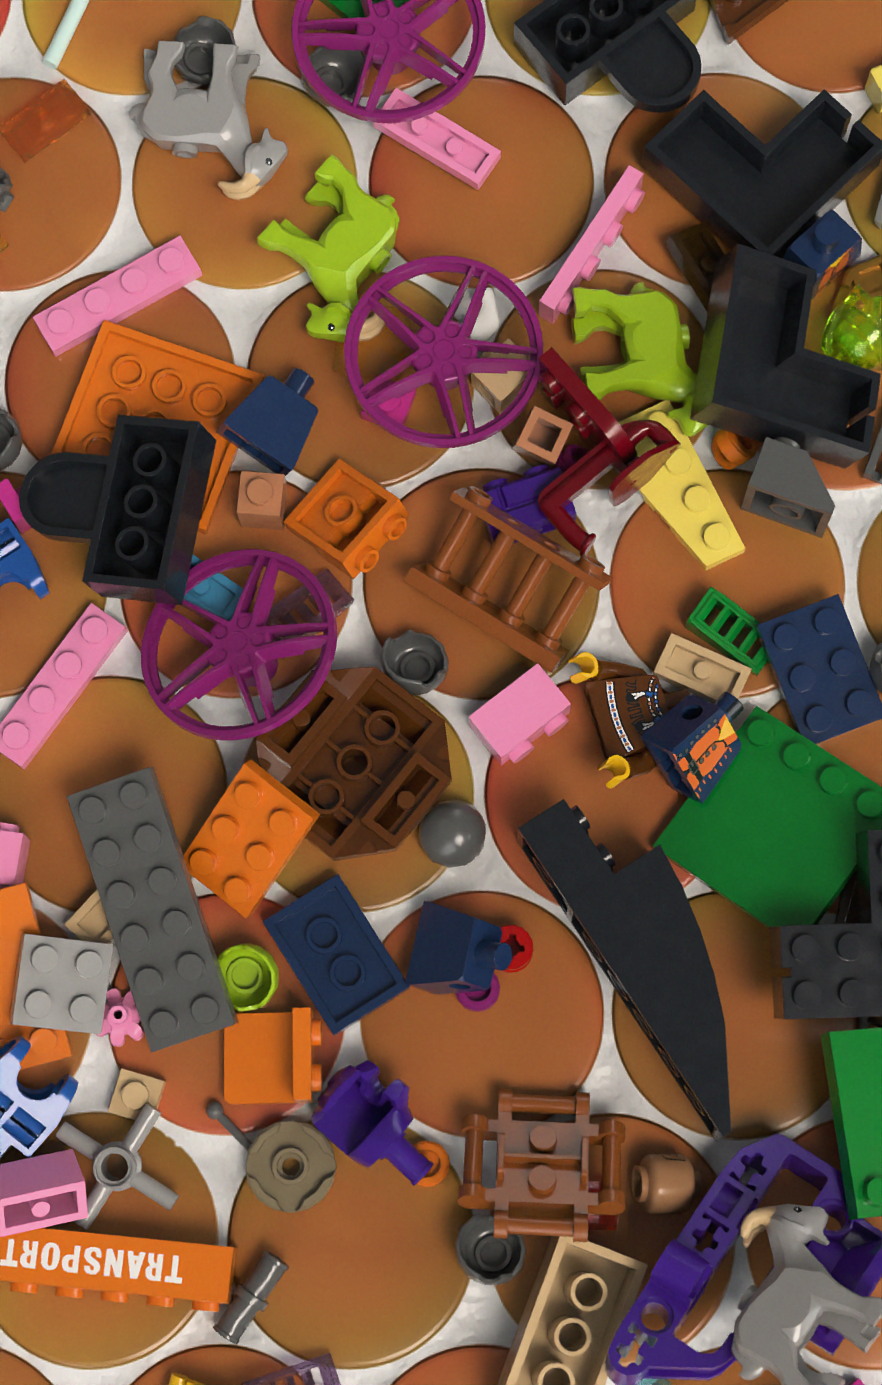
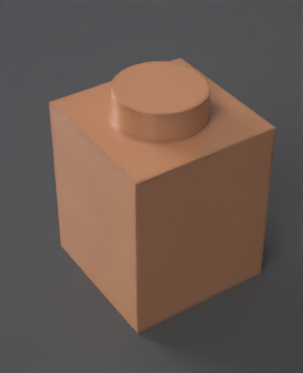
M534 406L529 410L511 449L550 468L556 463L574 424Z
M241 471L236 512L241 527L284 530L283 521L285 520L288 487L284 474Z

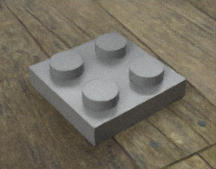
M21 933L9 1024L101 1034L113 944Z

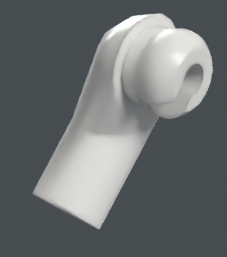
M486 288L481 301L483 304L470 336L472 340L487 341L498 329L499 318L492 288Z

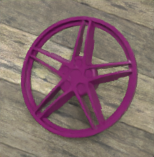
M297 0L294 9L292 42L295 57L303 77L314 92L327 104L348 116L368 122H408L440 110L453 101L469 84L480 64L484 51L486 27L481 0H465L472 19L473 37L470 53L464 67H461L420 36L423 30L446 14L448 8L458 0H437L418 16L414 10L431 0H410L399 8L396 7L394 0H384L374 4L372 0H361L365 17L307 21L308 13L314 0ZM326 29V31L356 29V34L305 33V30ZM306 45L326 46L328 50H353L365 53L352 102L335 93L323 82L309 59ZM421 48L443 65L445 64L459 75L455 78L431 61L418 55L416 51ZM371 65H373L379 73L366 107H363L359 103L366 86ZM408 66L431 80L434 78L448 86L435 97L412 107L395 110L375 109L380 96L384 95L391 75L401 73Z
M432 256L407 262L389 271L378 279L361 297L351 315L346 330L344 342L345 367L348 381L358 403L381 428L395 437L420 446L456 448L471 445L495 435L511 424L524 410L535 392L539 382L538 376L541 374L538 358L543 354V338L538 318L529 300L518 286L504 274L484 263L468 258ZM434 272L465 274L439 325L431 324L388 293V291L408 279ZM472 277H476L480 280L463 324L453 321L452 319ZM488 283L503 293L518 310L527 329L530 347L471 339L470 336L483 304L481 301ZM383 297L399 309L402 314L421 327L419 331L414 334L378 301ZM372 310L386 323V327L412 349V354L364 385L358 366V343L362 327ZM478 351L503 354L515 353L530 355V360L477 358ZM410 366L414 368L416 373L388 386L373 396L369 395L368 392L381 383L387 382ZM507 371H528L523 386L513 402L495 419L475 429L467 375L469 373L507 374ZM429 383L436 390L443 416L447 420L451 434H430L411 429L392 419L378 405L393 397L397 399ZM459 386L468 431L459 433L447 390L454 389Z
M245 549L214 556L191 568L184 596L196 585L217 573L236 567L253 566L230 621L183 599L181 606L215 624L209 633L173 610L176 606L174 604L157 603L154 607L142 640L141 667L143 678L155 704L180 728L196 736L214 740H240L255 737L269 732L292 719L313 699L323 685L331 669L337 646L335 611L327 592L318 579L306 567L288 556L267 550ZM263 567H266L255 601L253 613H248L249 607L257 590L256 584L258 582ZM279 570L296 578L311 592L318 604L323 623L266 626L276 593L274 585ZM169 618L181 626L186 633L210 649L196 659L164 689L158 673L157 653L161 633ZM323 632V635L306 636L274 642V637L305 635V633ZM322 648L317 666L307 684L292 701L275 712L270 680L277 672L278 659L305 654L306 650ZM210 665L213 666L211 669L200 675ZM228 677H232L235 680L252 723L239 726L209 725L192 719L179 709L195 697L200 699ZM185 684L187 685V686L184 687L182 690H180L174 697H172L171 699H169V698H170L175 692H177L182 686H184ZM247 685L257 687L266 718L259 720Z

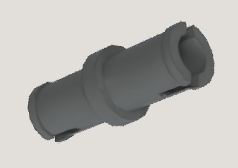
M265 1250L262 1258L245 1283H238L234 1289L236 1296L218 1323L213 1326V1329L228 1341L238 1344L240 1337L259 1310L263 1312L269 1303L266 1299L284 1272L289 1269V1265L276 1255Z

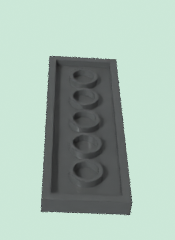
M148 767L67 796L151 1053L239 1023L154 767Z

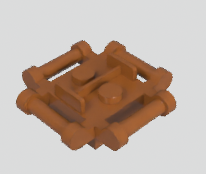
M499 1089L498 1120L487 1119L479 1114L466 1115L461 1120V1134L465 1137L463 1184L458 1188V1204L468 1209L494 1210L493 1238L507 1239L508 1234L573 1237V1242H587L588 1214L617 1215L625 1210V1194L620 1191L621 1144L625 1141V1125L617 1120H606L600 1124H589L590 1093L576 1092L575 1097L513 1094V1089ZM512 1112L575 1115V1123L512 1120ZM483 1140L497 1141L495 1188H485L482 1186ZM589 1145H602V1191L599 1193H588Z

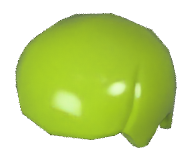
M240 943L226 948L219 954L217 959L234 1009L244 1012L265 1006L279 986V969L273 956L263 947L252 943Z

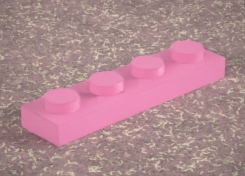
M630 165L627 167L540 299L539 317L554 324L560 313L567 315L574 306L571 293L572 287H578L583 279L589 281L593 277L601 262L598 255L605 245L610 248L614 245L623 229V225L620 224L627 211L633 214L641 204L645 195V191L642 190L644 173Z
M178 236L33 316V319L54 356L57 357L98 334L103 320L116 324L202 276V272L181 236Z
M91 603L0 723V753L23 770L26 769L126 635L128 630L124 625Z

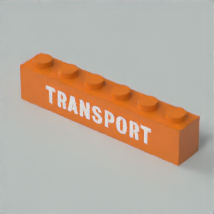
M39 1228L0 1237V1281L11 1282L10 1291L37 1293L38 1285L56 1286L55 1296L83 1298V1290L87 1289L101 1291L100 1300L128 1303L129 1294L147 1296L146 1305L174 1307V1299L176 1298L193 1300V1310L219 1312L220 1303L229 1304L232 1302L238 1248Z

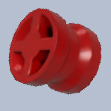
M505 925L501 927L502 937L500 942H507L510 946L512 960L507 969L500 971L517 973L525 969L530 963L533 956V941L530 934L522 927Z

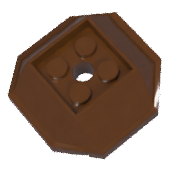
M376 667L330 670L317 694L297 715L281 726L258 735L256 738L259 766L320 813L305 839L333 861L397 851L452 782L445 720ZM312 670L307 675V677L302 681V683L298 686V688L293 692V694L289 697V699L284 703V705L281 708L287 705L300 693V691L303 689V687L307 684L308 680L312 676L314 670ZM361 756L368 762L366 769L358 775L346 773L343 770V765L349 757Z

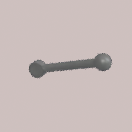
M219 1102L209 1103L206 1107L207 1116L210 1119H217L248 1151L252 1142L223 1113L222 1104Z

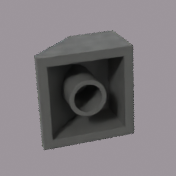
M766 437L749 481L741 510L822 538L835 509V504L808 451L800 449V445L791 439L776 437L774 440Z

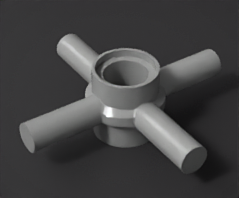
M146 1103L124 1140L110 1142L104 1146L67 1122H64L56 1134V1138L93 1161V1173L97 1180V1183L86 1198L88 1218L75 1220L76 1224L88 1230L112 1191H123L130 1187L140 1191L169 1211L173 1208L180 1195L142 1171V1159L138 1152L162 1113L159 1109ZM112 1154H119L126 1159L128 1171L124 1178H116L109 1173L107 1162Z

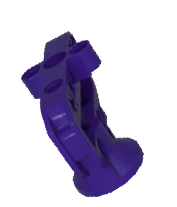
M775 1134L741 1148L721 1171L676 1240L672 1239L652 1270L649 1282L623 1319L608 1349L605 1361V1371L608 1378L616 1385H638L643 1379L711 1380L721 1375L736 1361L731 1350L734 1332H730L723 1345L717 1351L710 1354H703L694 1350L676 1338L675 1334L681 1326L683 1327L693 1307L705 1293L707 1285L740 1236V1226L744 1217L759 1207L784 1169L791 1171L819 1189L821 1192L812 1206L824 1209L827 1215L835 1218L841 1226V1229L837 1231H830L824 1228L823 1233L830 1242L827 1246L810 1240L805 1245L806 1248L839 1284L862 1297H870L882 1278V1231L864 1219L849 1220L842 1172L782 1134ZM750 1168L756 1169L758 1173L752 1175L746 1186L740 1183L744 1172H748ZM708 1232L711 1233L713 1238L710 1247H706L703 1252L698 1251L695 1246L702 1243ZM648 1313L657 1314L663 1319L665 1327L660 1330H650L643 1325L641 1317ZM818 1325L809 1341L833 1356L844 1337L828 1327ZM636 1341L640 1348L635 1363L631 1362L627 1368L623 1367L620 1364V1359L628 1356Z

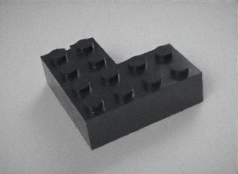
M824 89L775 137L764 145L703 90L644 146L642 167L701 222H705L707 227L731 249L737 244H741L783 259L788 247L826 212L831 209L834 210L879 166L882 159V141L857 120L852 125L846 143L842 138L846 135L852 114Z
M737 244L716 262L690 419L763 443L766 437L774 440L776 437L788 438L798 443L800 449L808 451L811 458L846 469L870 453L875 417L868 414L876 410L881 374L804 348L816 273L815 269Z
M867 830L855 833L860 923L770 927L772 968H789L790 977H772L775 1019L882 1016V830Z

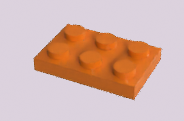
M249 760L243 764L183 855L188 872L244 918H248L255 912L320 816V813L253 760Z

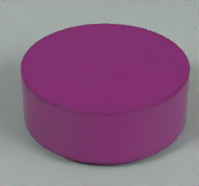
M493 973L491 986L486 991L456 993V997L459 1003L469 1011H486L499 998V980Z

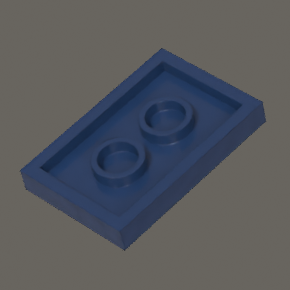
M839 594L755 626L796 732L813 743L818 744L882 719L881 700Z
M339 874L262 921L334 1037L410 989V986L405 984L406 980Z

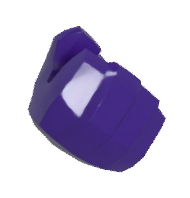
M369 1060L355 1067L349 1065L340 1069L327 1082V1087L317 1099L318 1104L311 1116L314 1126L359 1165L369 1168L378 1159L383 1160L386 1158L415 1186L434 1164L404 1138L406 1134L404 1131L413 1120L412 1113L408 1107L409 1086L401 1079H396L387 1088H384L378 1079L380 1074L378 1066Z

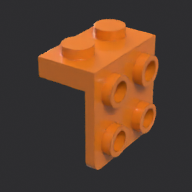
M311 1007L292 1008V1012L236 1013L239 1023L224 1028V1098L226 1102L232 1105L315 1103V1092H322L323 1085L322 1064H315L314 1046H322V1020L314 1019V1012Z

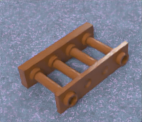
M470 486L469 489L463 487L453 491L449 499L463 507L461 513L434 561L429 560L428 563L422 561L412 566L404 582L552 673L562 665L569 653L568 649L561 646L562 640L560 636L589 586L600 591L609 584L612 577L603 572L605 566L598 560L582 554L581 557L575 555L491 503L493 498L485 491L474 486ZM479 517L499 529L500 532L471 583L462 585L450 577L451 572L449 568ZM517 540L535 551L537 555L508 606L499 608L486 600L488 597L486 590L514 541ZM553 562L575 577L545 629L540 628L537 631L524 623L525 617L523 613Z

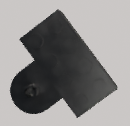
M545 0L514 22L515 48L564 105L570 103L607 76L620 93L635 107L653 113L670 112L680 108L693 97L700 81L701 59L699 52L692 41L677 25L678 22L695 11L696 0Z
M118 415L109 456L61 452L43 458L30 469L23 480L19 494L22 515L33 529L46 538L90 544L82 582L101 597L182 605L216 439L200 422Z

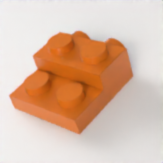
M339 458L283 523L292 533L317 549L325 560L352 579H355L360 572L367 573L375 567L379 559L378 551L389 539L394 541L403 535L407 527L406 519L410 515L398 497Z

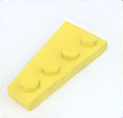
M665 400L618 423L623 425L647 419L658 421L681 443L656 475L638 491L643 496V500L647 505L661 516L670 527L669 530L706 571L744 553L745 546L688 436L683 435L680 424L676 420L667 418V413L674 409L670 401ZM646 437L635 446V449L640 457L657 446L649 437Z

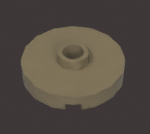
M295 1121L275 1123L259 1133L248 1149L246 1159L248 1185L257 1199L273 1210L288 1213L309 1210L322 1201L333 1186L337 1168L334 1150L326 1137L311 1125ZM291 1158L298 1160L300 1164L298 1173L293 1176L286 1175L283 1170L285 1161Z

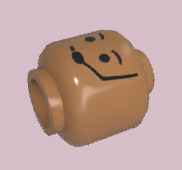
M647 1154L641 1160L640 1165H635L632 1170V1197L634 1201L640 1202L642 1208L648 1213H685L690 1209L694 1198H698L701 1194L702 1179L700 1172L693 1169L692 1163L685 1155Z

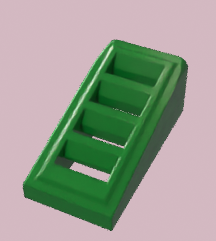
M711 586L689 616L685 628L730 659L751 668V673L755 676H758L768 662L762 646L753 659L746 655L758 637L755 626L761 623ZM716 608L720 613L711 626H709L704 620L711 610ZM729 617L735 623L726 636L723 637L718 631ZM744 627L750 633L740 647L737 648L732 642Z

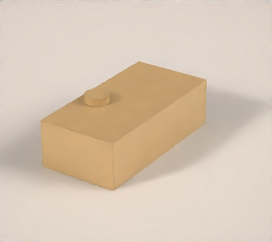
M551 1236L497 1385H605L608 1378L605 1371L608 1349L623 1319L635 1303L648 1264L589 1241L573 1242V1237Z

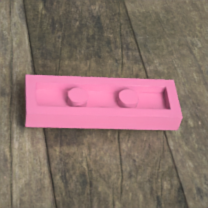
M395 88L381 110L403 109L421 104V102ZM437 112L408 122H373V127L476 190L480 189L501 158V151Z

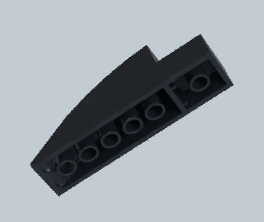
M562 799L519 827L517 843L717 1142L731 1133L725 1020L714 971L703 936L682 884L660 845L614 874L612 867L616 865L615 861L603 843L595 846L588 836L587 830L591 827L583 812L577 805L570 808L566 801Z

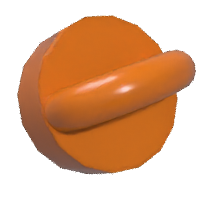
M718 429L712 439L711 448L713 456L719 466L726 470H732L739 465H743L756 455L754 439L722 429Z

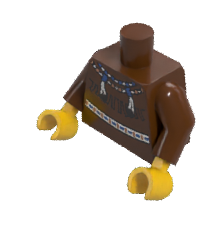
M583 652L569 658L568 662L577 663L582 671L570 676L571 682L577 684L587 679L591 680V682L586 683L585 695L605 761L597 769L600 771L606 768L614 776V778L606 783L607 788H614L623 780L650 773L657 764L641 736L681 700L690 695L688 689L685 688L663 695L658 676L648 675L642 668L617 661L596 659L588 652Z

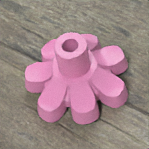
M118 988L109 989L106 995L108 1002L105 1004L102 1032L96 1035L104 1037L110 1033V1042L116 1047L124 1045L126 1035H129L135 1041L142 1039L145 1032L139 1025L141 1020L131 990L128 991L125 997H122ZM118 1012H122V1017L120 1019H116V1014Z

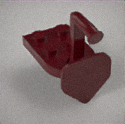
M551 347L538 358L541 371L538 378L543 385L540 391L553 408L557 409L561 406L571 417L568 422L574 424L572 430L579 438L584 441L589 437L596 446L542 490L538 497V507L564 539L580 551L579 554L582 556V554L586 555L593 546L596 534H588L564 508L611 469L618 476L608 488L609 502L613 506L620 505L656 475L681 443L658 421L647 419L620 425L607 408ZM646 437H649L657 447L639 457L635 446Z

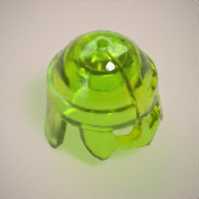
M856 285L849 292L844 302L831 313L824 329L821 348L826 355L871 371L882 370V296L871 297L860 285ZM859 300L864 302L861 311L855 307L856 302Z

